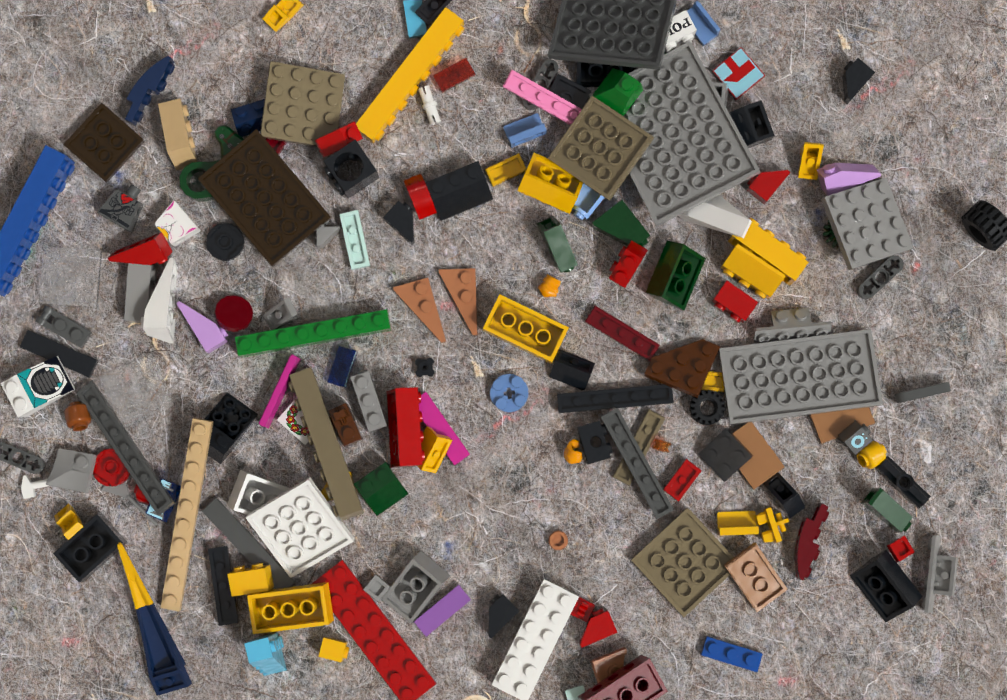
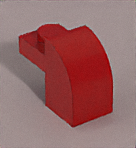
M419 174L404 180L419 220L437 213L422 175Z

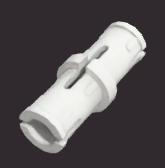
M428 85L424 86L426 94L422 87L418 91L424 104L422 105L423 110H426L431 126L435 125L433 117L437 124L441 120L436 108L437 102L434 101L430 86Z

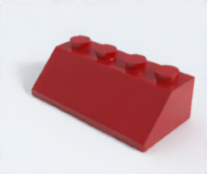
M418 387L394 388L386 391L391 468L422 465L425 453L421 448V442L424 439L423 431L420 430V423L422 422V412L419 411L421 393L418 392Z

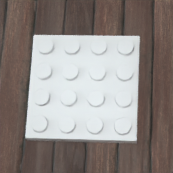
M310 477L250 512L245 517L290 578L354 541L353 535L339 516H335L333 508Z

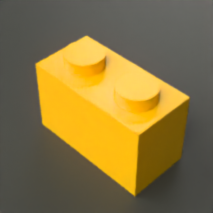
M256 563L252 564L251 568H245L244 565L237 566L227 574L232 597L267 592L274 588L270 565Z

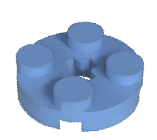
M514 374L501 375L493 382L490 389L491 401L501 411L507 413L516 412L525 405L528 399V387L519 376ZM507 388L515 391L511 399H508V396H504Z

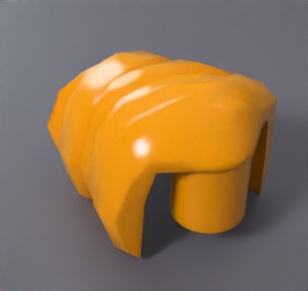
M547 274L542 283L538 285V290H540L544 298L556 297L561 281Z
M575 439L569 441L564 450V458L569 464L582 461V452L573 450L579 448V441Z

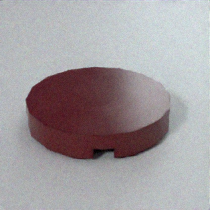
M226 296L216 304L214 316L220 327L227 331L238 332V330H244L250 325L253 309L250 303L240 296Z

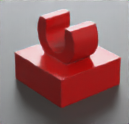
M905 535L887 545L896 562H900L914 553Z
M579 597L571 615L588 622L595 604Z

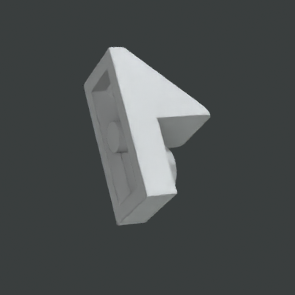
M329 220L316 230L318 249H323L337 235L341 228L338 226L326 227V225H329Z
M290 298L283 299L263 314L271 330L279 329L298 318Z

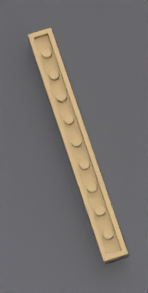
M192 419L160 607L163 609L179 612L182 608L213 421Z

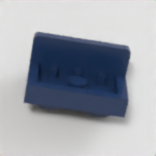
M265 99L231 109L236 130L241 137L250 135L256 129L260 132Z

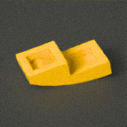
M281 0L277 5H273L262 19L277 32L304 4L300 0Z
M69 503L54 516L56 523L62 528L63 535L68 540L83 528L79 516Z

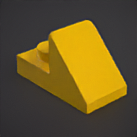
M804 142L800 149L801 159L798 178L817 180V169L820 168L824 144Z

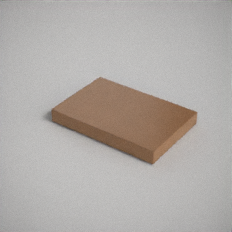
M869 407L810 415L821 444L838 438V435L855 420L860 425L863 423L866 426L875 424Z
M752 422L744 424L733 432L735 437L753 455L739 469L753 490L785 467Z
M755 542L723 565L756 612L788 590Z

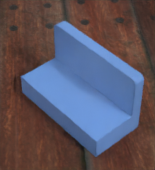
M697 0L687 12L697 29L695 37L702 46H705L718 36L720 28Z
M538 113L503 127L511 148L546 135L547 132Z

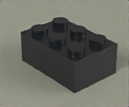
M96 514L53 554L80 583L85 582L119 551L118 543L121 542L124 546L128 542L103 514Z

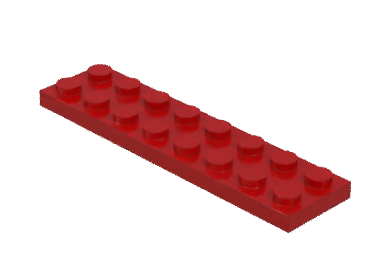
M341 560L312 583H329L333 613L399 700H417L437 684L376 602L363 590V585L344 560Z

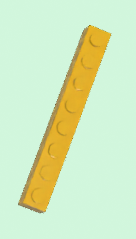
M444 8L356 123L362 136L373 144L376 140L379 141L385 134L384 129L387 125L391 126L394 123L395 115L399 110L402 111L406 107L407 99L410 95L414 96L417 93L418 85L421 81H426L433 65L436 67L439 64L443 52H448L453 45V39L462 34L465 29L463 27V19L448 8Z

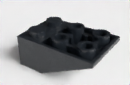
M762 100L729 112L748 148L771 141L775 136Z
M226 393L204 418L205 420L213 421L208 456L219 464H222L258 416L257 413L229 393Z

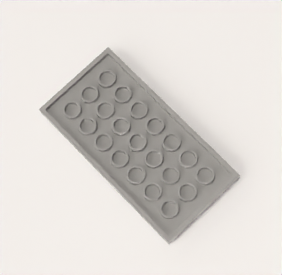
M871 329L719 348L729 425L883 405Z

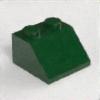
M387 462L354 483L376 516L408 495V492Z

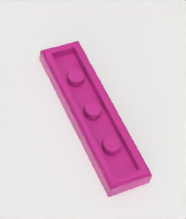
M290 355L262 414L259 425L269 429L288 389V382L291 381L289 375L295 373L301 361L297 356Z
M427 392L421 395V403H419L422 420L426 426L431 427L437 434L448 436L453 440L446 454L455 466L468 457L470 453Z

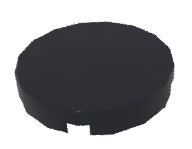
M217 224L211 228L206 238L207 250L213 257L221 261L234 260L244 249V236L239 228L233 224Z

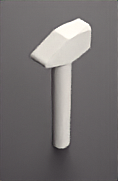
M24 475L21 484L23 499L36 497L35 489L49 486L46 485L48 479L32 482L27 475Z

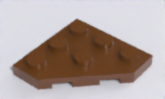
M701 339L651 358L644 376L698 398L720 346Z

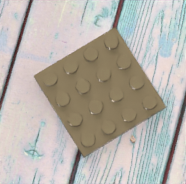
M270 61L260 134L268 139L318 147L315 142L316 139L339 127L345 74Z
M591 96L548 159L610 201L654 137L594 96Z
M687 507L638 552L631 561L684 618L730 575L723 565L734 557Z

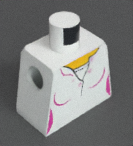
M175 201L169 205L154 224L173 246H177L201 231Z

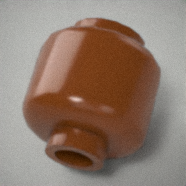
M75 401L70 403L64 410L68 428L73 429V431H82L88 428V425L91 423V416L85 404Z

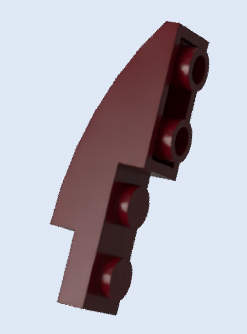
M822 503L818 504L812 519L803 518L796 538L795 572L797 579L802 581L804 578L809 577L812 570L810 565L813 560L816 561L820 550H818L820 545L814 543L813 540L818 539L821 532L819 527L822 522L826 521L829 515L827 511L829 507Z

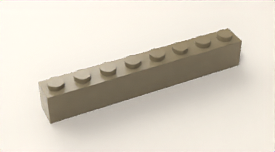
M312 368L290 374L291 381L288 384L291 392L296 393L297 399H294L297 409H301L304 415L300 417L304 428L308 427L310 434H307L310 446H315L316 451L313 452L316 463H321L322 469L319 472L322 480H327L329 487L326 488L329 499L333 498L335 505L332 508L335 516H339L341 521L363 514L360 500Z

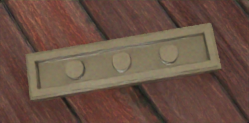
M650 409L647 410L634 435L644 456H646L665 420V417ZM622 457L612 477L630 486L634 477Z

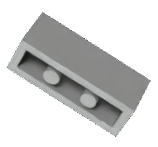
M128 263L124 321L128 323H141V317H144L145 308L154 292V281L157 280V270H155L154 266Z
M367 371L350 377L368 431L372 433L387 428L388 424L371 373Z

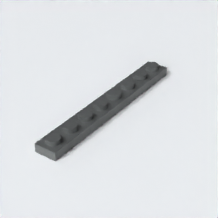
M90 381L77 392V395L83 404L86 405L87 410L156 514L161 515L174 505L175 502L95 382Z

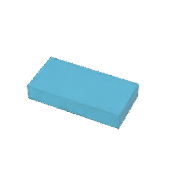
M422 0L403 1L409 39L423 37L427 32L426 23L415 13L421 6Z

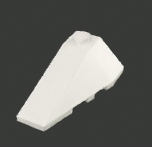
M720 195L679 215L684 221L743 239L752 222Z
M169 258L145 308L144 317H141V328L144 329L146 335L167 343H174L176 319H173L172 308H176L173 291H176L177 265L174 258Z

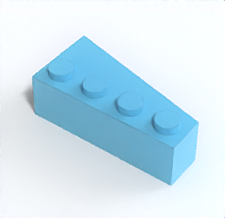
M278 632L254 638L244 643L249 664L256 667V670H259L264 676L287 670L282 652L284 642L282 636H278Z

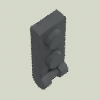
M45 305L42 309V315L35 322L74 345L83 348L92 332ZM50 315L55 317L52 323L47 322Z

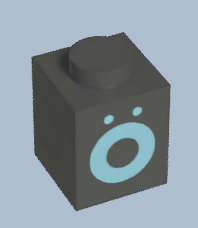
M856 420L838 435L855 455L873 441L869 436L871 431L864 423L860 425Z

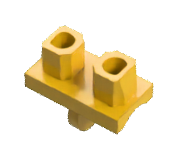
M771 507L765 508L763 512L755 515L758 525L768 523L770 529L761 532L764 543L782 541L777 526L779 525L780 531L784 532L786 531L785 523L789 522L788 518H782L781 512L775 514L777 519L775 521Z

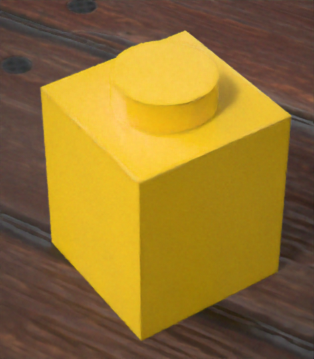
M325 636L323 637L318 657L342 662L343 658L347 659L350 649V647H347L348 642Z

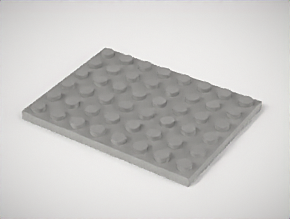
M691 41L664 54L660 70L638 68L628 73L642 84L643 91L624 117L654 137L629 174L656 226L761 173Z

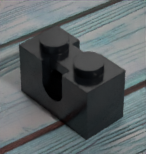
M596 421L577 427L588 465L611 458L610 454L613 451L610 442L606 443L604 435H607L604 424ZM592 437H598L601 440L599 447L595 448L590 444Z

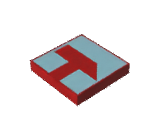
M742 47L712 70L713 75L720 83H727L728 92L735 100L739 99L765 77V74Z

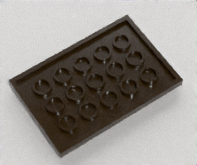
M257 129L198 178L272 267L331 218Z

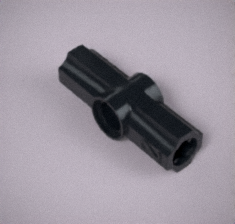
M889 456L886 457L882 464L876 467L893 484L894 488L903 493L918 509L931 497L914 481L911 475L901 469ZM901 477L907 480V485L904 488L899 484Z

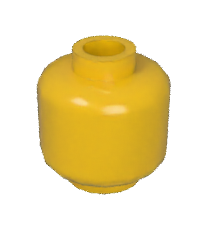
M872 441L858 452L857 460L862 467L874 469L886 459V448L883 444Z

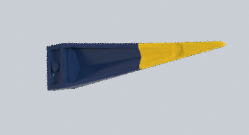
M120 542L117 547L137 613L149 679L156 695L189 687L192 682L185 668L186 663Z

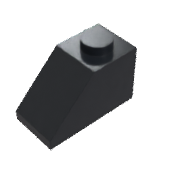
M859 58L854 62L850 60L844 67L846 72L843 74L842 79L844 102L846 104L854 98L875 73Z
M398 201L383 219L413 245L415 243L414 216L411 212L413 209L406 202L402 204Z
M779 472L763 483L775 502L789 518H792L805 508L799 494Z
M497 594L490 601L492 605L489 607V637L491 639L519 612L516 606L504 594L501 596Z

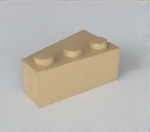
M180 98L159 103L158 107L166 149L176 171L185 168L192 162H198L194 149L196 148L193 136H191L192 126L190 121L187 120V116H189L187 105H183Z

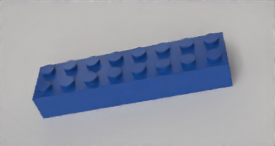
M45 145L0 231V295L3 297L12 290L14 278L19 276L23 261L28 259L32 244L36 243L39 238V230L47 223V215L50 209L56 206V198L59 192L61 193L66 186L65 181L75 168V162L67 155Z

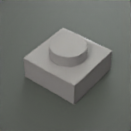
M375 575L363 590L379 602L390 586Z

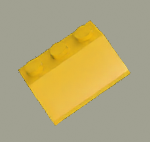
M533 153L517 191L570 214L583 183L548 158Z
M738 243L720 267L726 276L730 278L735 277L739 280L738 283L747 289L749 287L755 290V295L761 299H769L786 277L785 274Z

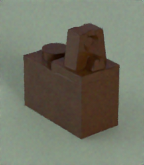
M347 403L328 410L344 447L363 440Z

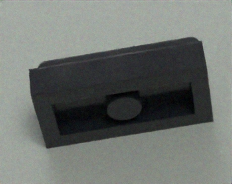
M559 349L549 377L585 390L595 363Z

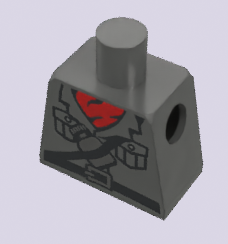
M132 184L126 193L116 189L97 213L132 233L143 208V204L136 200L141 190Z

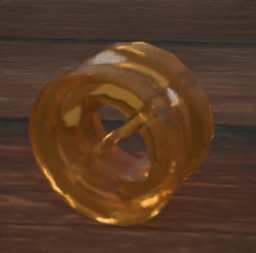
M657 439L654 440L656 445L652 449L669 453L668 447L671 446V443Z

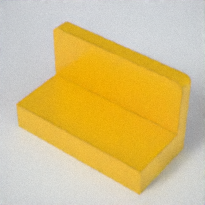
M427 426L423 432V442H421L425 459L422 461V465L418 467L420 470L436 473L453 440L448 436L437 434L431 427Z
M718 512V535L759 534V526H756L755 519L756 512Z

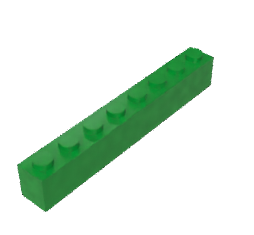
M386 309L237 336L235 341L238 356L244 358L392 330L389 313Z

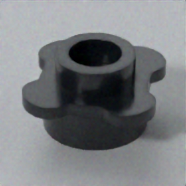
M432 358L426 360L416 359L417 371L415 373L418 377L423 375L431 377L434 375L432 366L434 360Z

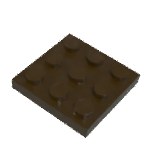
M101 103L63 145L107 183L145 140Z

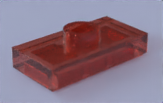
M464 58L434 74L433 77L443 93L475 76V72L467 58Z

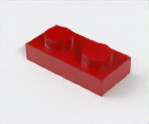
M685 459L663 491L679 502L702 470Z

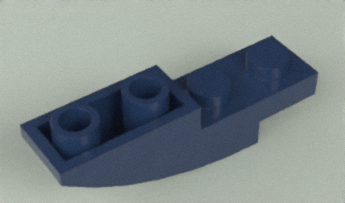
M167 56L150 67L131 89L126 98L132 104L125 118L129 124L136 126L137 122H141L144 115L143 110L152 99L151 93L159 96L160 92L164 91L167 85L166 79L168 75L173 73L175 68L171 57Z

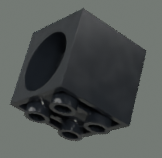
M356 139L324 160L326 166L323 168L331 181L333 179L336 180L334 184L341 196L346 195L348 199L379 178L377 170ZM347 160H357L363 164L361 175L353 181H344L337 177L340 165Z

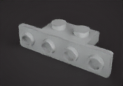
M809 308L771 311L772 327L755 328L753 339L754 342L765 343L768 341L828 335L831 332L832 325L830 321L812 323Z
M932 535V539L930 538L928 543V549L931 552L930 558L926 562V568L929 569L928 577L925 578L924 588L927 589L926 597L924 596L922 601V607L925 608L924 612L933 613L935 594L954 596L958 557L939 555L941 539L939 535Z

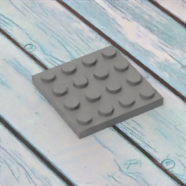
M887 178L838 192L821 199L848 271L913 249Z

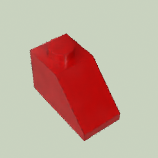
M354 121L316 139L315 142L322 157H326L339 151L355 139L359 141L363 137Z
M790 171L761 172L758 177L754 176L747 183L749 188L746 191L762 204H765L790 174Z
M601 608L592 612L593 616L589 617L579 642L581 648L618 633L608 610L604 611Z

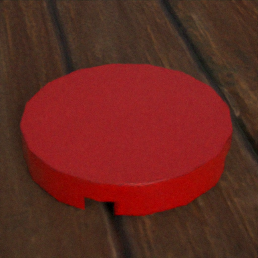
M113 448L105 449L96 455L93 475L99 483L108 487H116L128 479L130 473Z

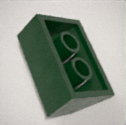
M667 240L645 293L656 300L680 310H685L706 258L684 244Z

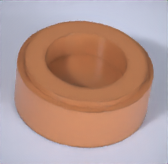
M554 531L549 536V545L555 550L564 549L568 543L567 535L562 531Z

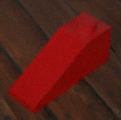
M160 232L115 250L108 257V260L111 262L142 265L158 263L160 265L168 260V256L173 251L163 233Z

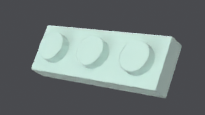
M355 210L339 214L351 270L369 267L370 262L359 211Z

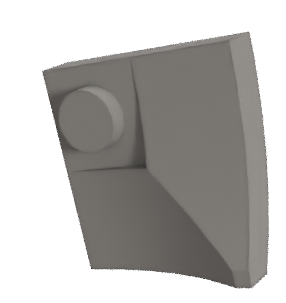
M59 448L46 485L88 493L97 456Z

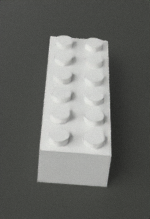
M543 579L492 681V686L520 700L529 699L579 598L578 595Z

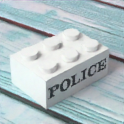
M686 10L673 16L664 54L689 41L692 43L697 29Z

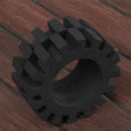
M704 390L700 392L698 398H692L689 411H691V416L696 422L702 425H711L723 417L725 402L717 392ZM705 400H709L714 404L715 409L711 415H705L700 410V404Z

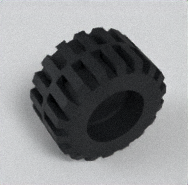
M980 200L961 217L967 232L983 247L996 251L1007 241V218L994 205Z

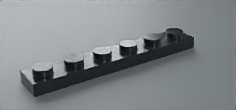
M664 384L557 394L558 413L674 403L672 387Z

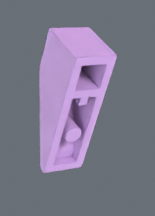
M832 163L817 169L821 189L827 196L881 176V173L871 164Z
M182 302L176 303L207 353H211L228 342L226 338L228 333L225 329Z

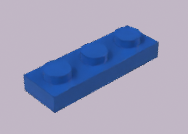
M708 636L705 638L701 652L702 656L754 672H758L763 655L760 652Z

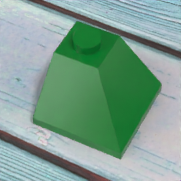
M612 68L592 96L624 116L642 93L643 87L638 80L626 72Z

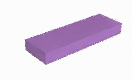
M458 585L416 619L414 623L427 637L471 599L462 587Z

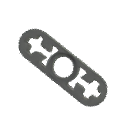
M551 59L546 60L537 72L533 82L536 83L538 80H543L546 83L545 89L548 90L558 74L559 67L557 62ZM553 65L554 72L550 71L547 78L540 75L541 73L543 75L546 74V66ZM523 99V106L527 110H535L537 108L533 104L528 105V101Z
M894 255L884 261L858 286L857 293L859 297L865 300L872 298L902 270L904 266L903 260L899 256ZM890 261L898 262V264L896 265L898 269L893 268L889 272L885 270L891 266ZM881 272L885 275L883 283L876 281V273ZM872 283L875 285L869 290L870 295L868 293L863 294V286L866 288Z
M949 382L897 393L895 398L897 403L950 392L951 388Z
M0 442V447L3 446V450L10 452L9 455L0 453L1 461L32 474H39L44 471L46 465L41 457L5 442ZM17 452L23 455V460L20 463H15L13 460V456ZM28 460L31 462L38 460L40 468L33 470L34 466L26 463Z

